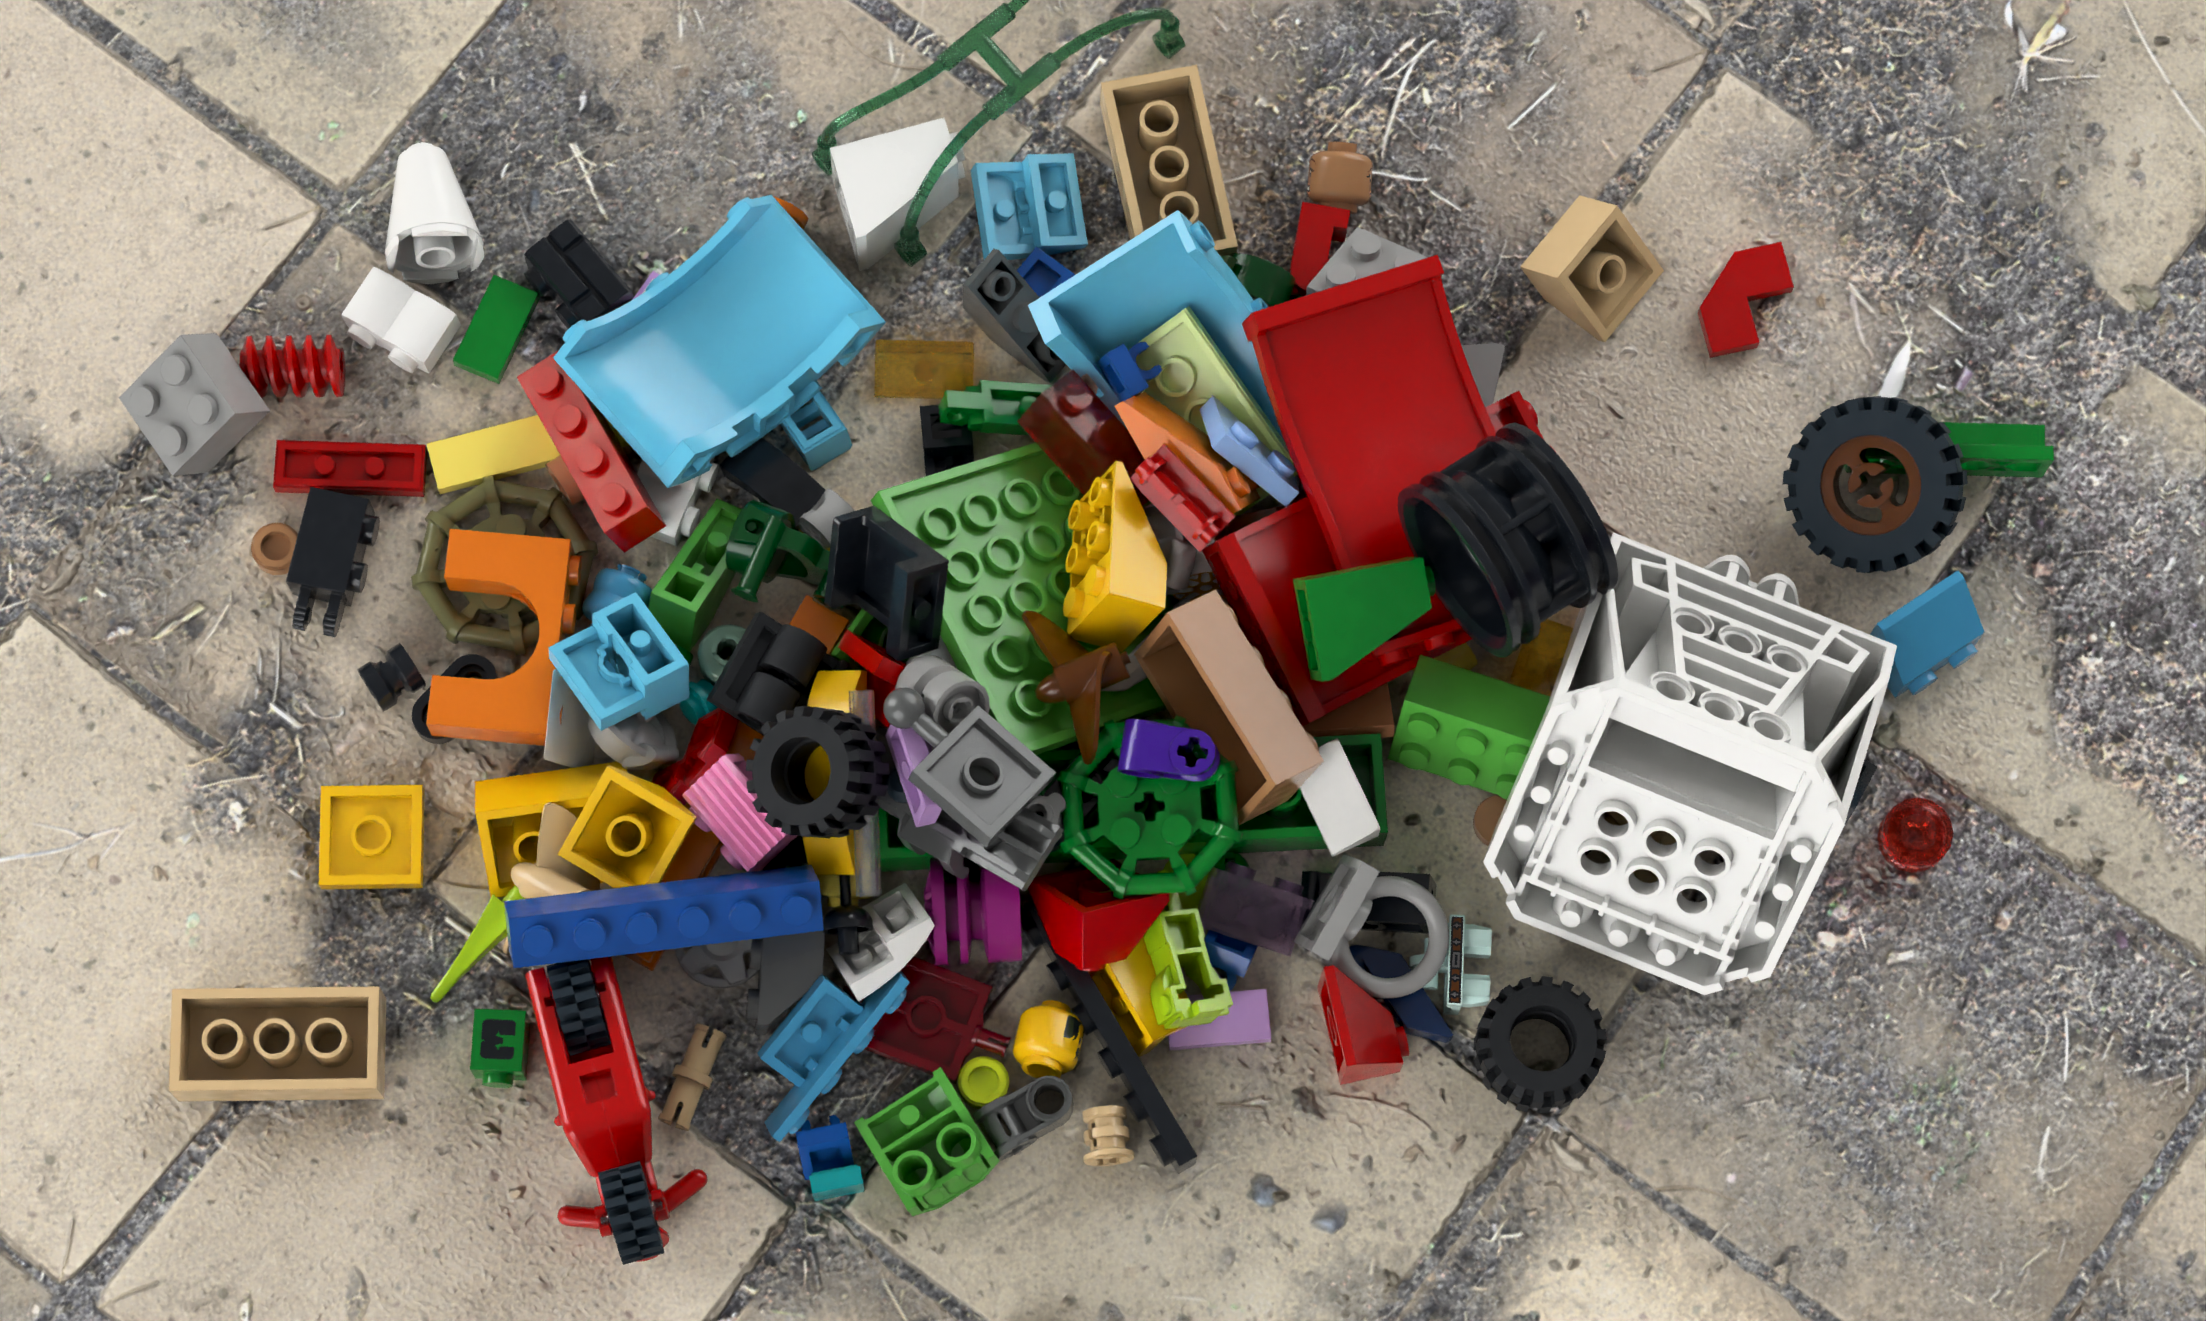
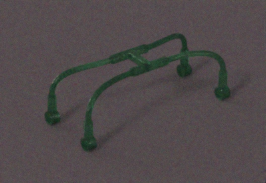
M1012 0L1008 4L1002 3L990 15H987L986 18L982 19L957 39L956 42L937 56V61L899 85L850 109L830 122L818 137V148L812 152V157L828 176L832 175L830 148L837 146L835 135L841 129L919 88L944 70L950 71L974 51L985 60L1007 86L982 105L983 110L972 118L946 146L920 184L908 209L904 226L900 230V239L894 243V248L906 264L913 267L927 255L925 247L920 242L919 230L916 227L921 210L945 168L965 143L990 119L995 121L1000 115L1045 81L1046 78L1061 67V62L1099 38L1129 25L1148 20H1161L1160 30L1152 36V40L1165 57L1172 58L1185 47V42L1179 34V19L1173 12L1166 8L1152 7L1115 17L1077 36L1054 53L1048 52L1022 73L991 38L1016 18L1015 13L1030 0Z

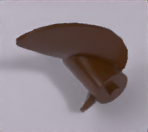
M1025 610L1022 613V619L1054 670L1053 673L1046 676L1038 684L1035 695L1039 701L1048 704L1067 701L1070 706L1082 759L1086 765H1089L1095 759L1098 748L1101 690L1130 678L1126 666L1131 663L1126 651L1120 652L1115 641L1089 652L1072 636L1044 615Z

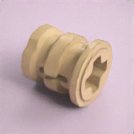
M1119 1105L1098 1106L1082 1112L1083 1122L1088 1124V1130L1083 1133L1084 1144L1090 1146V1152L1083 1157L1086 1165L1113 1166L1127 1163L1135 1158L1134 1151L1126 1148V1142L1130 1140V1130L1124 1126L1123 1121L1127 1119L1126 1107Z

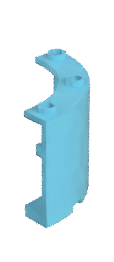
M772 195L754 199L746 197L737 202L727 214L729 220L682 265L670 274L665 272L657 276L647 286L646 292L623 306L593 320H580L572 325L563 336L565 343L553 357L667 488L704 474L710 470L712 466L710 460L726 451L732 458L776 428L784 419L795 413L822 389L817 380L837 361L845 367L886 323L880 314Z
M1179 210L1030 303L1028 307L1045 345L1078 378L1086 373L1090 376L1098 387L1095 395L1096 401L1118 433L1121 434L1126 430L1128 431L1114 407L1120 401L1096 361L1123 343L1127 350L1172 317L1190 306L1284 440L1262 377L1252 341L1248 342L1242 326V322L1252 312L1268 308V306L1260 297L1256 300L1252 299L1230 267L1214 249L1215 243L1204 224L1199 220L1192 224ZM1142 456L1136 462L1140 465L1145 459Z

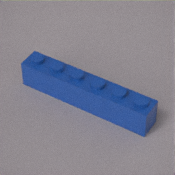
M812 865L504 901L508 945L513 968L824 930L820 881Z

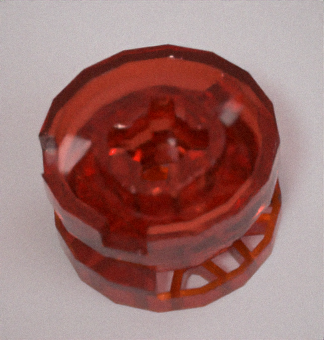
M1918 797L1905 799L1893 806L1879 825L1877 840L1879 850L1889 864L1900 871L1917 873L1927 871L1942 860L1951 847L1954 833L1951 819L1945 810L1931 800ZM1882 844H1883L1884 848H1885L1886 851H1887L1886 854H1885V852H1884L1883 849H1882Z

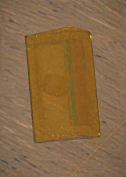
M883 339L875 341V398L942 399L946 390L964 391L967 386H973L974 384L973 342Z

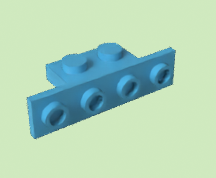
M901 970L887 983L865 997L861 1003L821 974L757 1052L761 1060L794 1084L792 1089L764 1122L771 1136L778 1142H781L788 1132L794 1134L802 1127L810 1113L808 1107L820 1092L826 1094L836 1085L842 1074L841 1067L852 1053L859 1054L872 1040L875 1032L873 1027L885 1013H893L901 1005L907 994L905 988L910 983Z

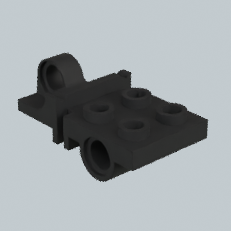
M759 612L754 615L706 700L765 736L761 728L767 721L777 722L776 714L784 710L794 711L795 707L807 706L818 671L847 670L850 663L845 660L838 661L827 654V647L806 631L792 625H782L763 612Z

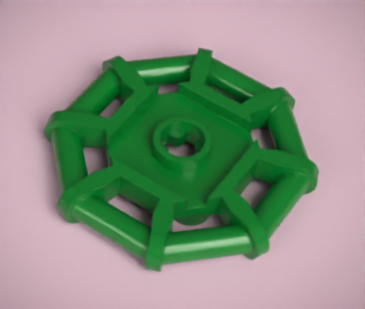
M1176 715L1175 719L1149 720L1169 726L1192 729L1186 723L1187 718ZM1113 719L1103 723L1105 728L1099 733L1098 748L1093 762L1086 765L1080 754L1066 771H1060L1057 781L1061 783L1062 797L1066 801V809L1063 811L1064 842L1060 845L1065 854L1070 853L1108 886L1114 892L1113 897L1123 899L1125 896L1181 892H1185L1189 896L1197 892L1195 887L1234 843L1240 844L1243 833L1239 831L1235 775L1239 768L1235 760L1229 761L1220 753V765L1217 772L1203 782L1136 777L1118 772L1117 766L1110 771L1103 783L1099 784L1087 777L1113 748L1119 758L1125 723H1115ZM1195 744L1190 754L1197 760L1201 758L1206 759L1207 755L1204 754L1200 745ZM1215 785L1218 822L1202 819L1201 790ZM1082 793L1098 797L1099 825L1084 830ZM1146 794H1154L1156 801L1164 802L1165 804L1164 811L1156 812V821L1148 822L1145 819L1144 813L1135 812V805L1142 803ZM1198 832L1211 837L1210 841L1186 866L1179 853L1184 849L1189 840ZM1105 837L1119 848L1126 856L1120 870L1092 845ZM1169 859L1173 870L1170 873L1135 875L1137 861Z

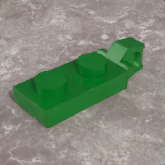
M980 380L977 386H967L964 391L946 390L938 405L940 423L958 426L968 424V430L976 432L980 430V433L1054 437L1079 429L1073 386Z

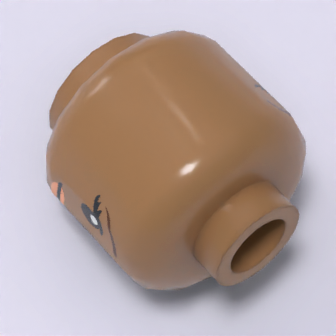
M1328 142L1327 151L1317 152L1310 158L1307 187L1309 199L1319 205L1351 210L1350 214H1356L1357 207L1367 204L1371 197L1373 170L1371 159L1364 154L1357 153V144Z

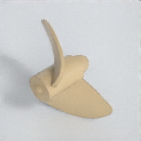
M549 802L543 807L536 863H518L511 870L512 881L519 889L520 895L525 899L600 890V880L557 855L577 820L574 814L560 805ZM508 936L503 945V953L506 955H510Z

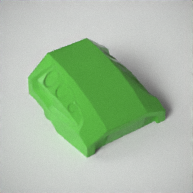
M941 1067L932 1072L934 1076L930 1080L867 1119L861 1117L854 1122L876 1161L912 1216L941 1208L983 1181L1000 1161Z

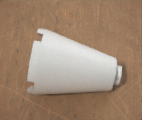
M416 143L398 157L385 247L387 267L392 273L394 268L401 271L403 280L411 283L437 284L459 279L458 270L470 265L472 272L479 267L484 259V243L445 151L430 143Z

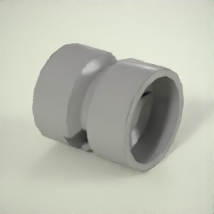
M925 655L914 659L901 672L895 689L910 688L918 692L925 704L924 713L948 733L977 705L987 713L990 709L989 696L986 689L938 656Z

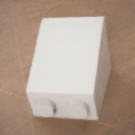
M945 118L830 148L833 184L859 271L869 269L959 197L958 179L965 178L962 163L965 160L958 132L949 134Z

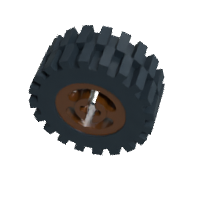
M1873 396L1844 401L1845 403L1831 406L1821 412V416L1816 421L1809 422L1800 432L1803 436L1799 443L1792 445L1787 458L1792 459L1790 468L1785 470L1783 474V484H1788L1789 497L1784 498L1786 511L1792 510L1797 522L1793 523L1792 526L1798 536L1805 535L1811 542L1808 548L1818 556L1824 554L1832 559L1830 564L1842 569L1845 567L1854 568L1856 572L1861 573L1897 570L1931 554L1941 546V541L1950 535L1956 527L1957 523L1955 520L1958 513L1963 511L1966 497H1963V486L1968 484L1967 470L1962 471L1960 458L1964 456L1959 444L1954 445L1948 434L1951 431L1943 422L1938 423L1930 416L1932 412L1922 406H1914L1907 403L1908 400L1896 397ZM1868 448L1883 449L1896 456L1903 464L1909 481L1908 494L1903 504H1899L1896 501V495L1899 490L1898 476L1890 477L1880 485V491L1883 493L1881 496L1875 492L1865 495L1856 501L1858 505L1866 508H1879L1882 511L1880 521H1870L1855 515L1845 505L1839 489V479L1845 465H1848L1852 470L1848 480V491L1850 494L1859 491L1867 485L1868 480L1865 476L1867 472L1871 476L1883 474L1891 468L1889 464L1884 462L1868 461L1865 456Z

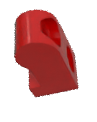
M1302 202L1290 266V273L1296 279L1292 295L1300 294L1306 296L1307 285L1330 260L1328 257L1331 240L1345 242L1351 210Z

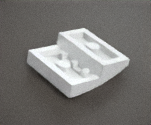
M906 883L861 907L870 914L873 920V930L858 933L859 953L851 955L839 954L838 942L826 949L858 1002L875 992L904 968L927 940L935 926Z

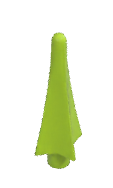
M515 885L502 901L495 895H492L460 953L445 976L432 991L430 998L433 1002L441 1001L450 989L478 961L508 936L504 901L525 899L520 895L519 889Z

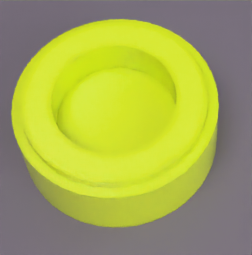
M979 1056L969 1060L959 1073L958 1088L960 1095L968 1105L980 1109L993 1100L1008 1094L1009 1075L1006 1068L997 1059L988 1056Z

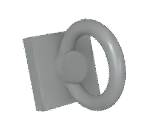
M1343 854L1293 942L1327 961L1332 958L1334 966L1372 997L1398 998L1418 991L1437 974L1447 954L1449 929L1441 905L1432 893L1422 885L1398 876L1377 877L1380 873L1379 870L1359 859ZM1386 896L1405 899L1417 907L1424 916L1429 931L1428 947L1421 962L1410 972L1395 978H1381L1363 970L1354 960L1348 943L1364 925L1372 908L1373 902L1371 900Z

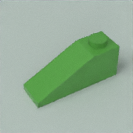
M720 499L715 500L650 594L648 608L672 642L691 652L711 623L736 572L727 569L726 549L730 533L742 509Z

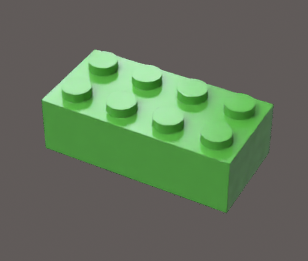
M1420 654L1404 699L1388 759L1401 763L1410 769L1423 770L1450 779L1456 784L1469 785L1499 795L1507 800L1545 714L1550 696Z

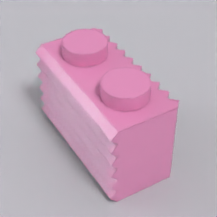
M739 753L725 754L696 783L691 785L682 796L691 806L688 810L697 817L694 823L705 832L712 830L724 844L720 848V852L729 864L737 870L745 868L747 872L759 871L774 859L797 835L781 832L782 828L772 827L765 821L768 813L757 812L752 804L758 798L757 794L748 793L746 782L753 780L752 771H746L744 757Z

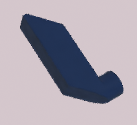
M1363 945L1349 946L1356 963L1363 970L1374 976L1395 978L1411 971L1405 959L1399 953ZM1423 987L1403 997L1382 998L1399 1026L1404 1027L1406 1034L1444 1043L1451 1041L1453 1033Z

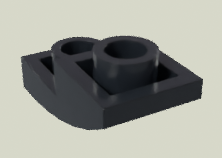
M760 438L734 457L728 456L719 465L724 477L758 498L760 502L793 514L795 520L794 530L799 531V518L804 513L810 511L826 491L805 470L763 438Z

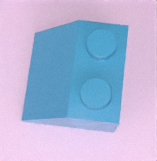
M1958 570L1878 622L1870 635L1897 645L1887 688L1896 698L1908 689L1912 695H1916L1938 679L1934 672L1946 664L1950 663L1953 669L1971 659L1978 652L1975 645L1984 634V629L1966 581Z

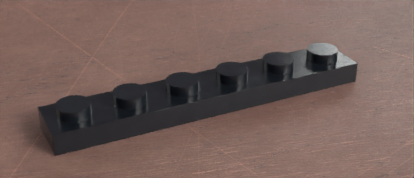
M1033 900L1024 903V915L1027 919L1021 921L1023 931L1035 949L1042 945L1052 962L1046 965L1047 971L1060 992L1067 988L1069 989L1077 1003V1006L1071 1009L1072 1013L1079 1018L1085 1035L1092 1032L1095 1033L1103 1047L1097 1054L1108 1075L1112 1079L1120 1076L1129 1093L1124 1095L1123 1098L1131 1114L1138 1123L1145 1119L1155 1137L1150 1139L1149 1142L1157 1158L1164 1167L1171 1163L1177 1174L1196 1164L1197 1160L1195 1151L1088 971L1077 969L1074 964L1054 952Z

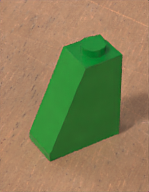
M1405 557L1293 579L1310 679L1321 682L1333 680L1432 608L1430 596L1435 595V580L1432 569L1429 565H1424L1422 557Z

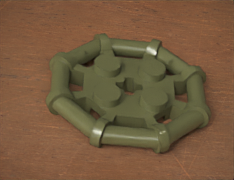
M494 476L483 477V483L437 512L431 510L426 516L425 520L428 524L416 574L411 576L412 588L420 591L446 630V639L452 643L457 644L459 641L514 651L516 656L526 654L527 648L538 642L539 638L538 619L524 627L520 619L521 616L531 611L529 607L517 599L504 595L462 592L469 605L461 613H458L442 588L448 587L444 579L445 569H437L445 537L449 540L450 529L461 530L455 523L485 504L487 505L490 517L469 530L546 537L541 529L552 519L563 537L571 539L575 552L574 555L582 556L579 586L571 585L569 604H576V620H580L583 615L582 605L593 557L598 554L597 543L589 540L562 500L563 493L555 487L546 490L494 480ZM500 501L534 507L536 509L530 520L523 519L517 514L502 515ZM480 614H498L502 618L508 619L509 630L475 623Z

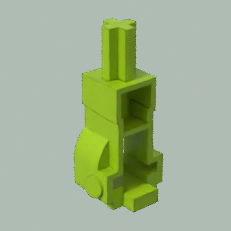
M1161 870V871H1158L1157 873H1169V872H1168V870ZM1170 893L1168 904L1143 936L1156 974L1151 985L1150 996L1157 1024L1164 1025L1165 1029L1209 1024L1218 1016L1230 1013L1229 1008L1233 1005L1227 979H1220L1217 972L1211 966L1198 908L1182 909L1178 893ZM1181 968H1185L1187 977L1191 978L1199 986L1203 1000H1197L1191 1005L1189 998H1178V994H1181L1186 989Z

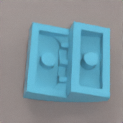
M1074 153L1028 154L1022 162L975 163L970 170L984 259L993 248L1000 250L1007 260L1027 258L1036 246L1046 254L1053 255L1083 249L1088 245Z

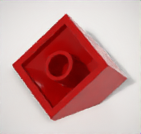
M1110 859L1109 861L1120 870L1122 863L1115 859ZM1085 866L1035 877L1028 887L1054 952L1074 964L1077 969L1088 972L1104 969L1106 964L1127 959L1168 904L1170 894L1131 895L1118 899L1113 897L1114 892Z
M1336 966L1323 967L1317 988L1340 1085L1400 1072L1403 1065L1402 1057L1409 1056V1046L1404 1027H1395L1392 1013Z

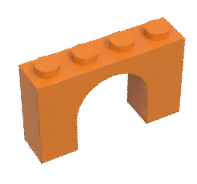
M450 529L444 579L449 590L504 595L519 600L529 607L539 621V638L530 659L520 669L505 677L474 679L432 675L426 721L431 736L545 746L553 670L556 669L549 659L548 647L564 640L565 634H574L576 623V604H569L571 585L579 586L582 556L574 555L575 552L571 539ZM563 706L560 711V724L562 721Z

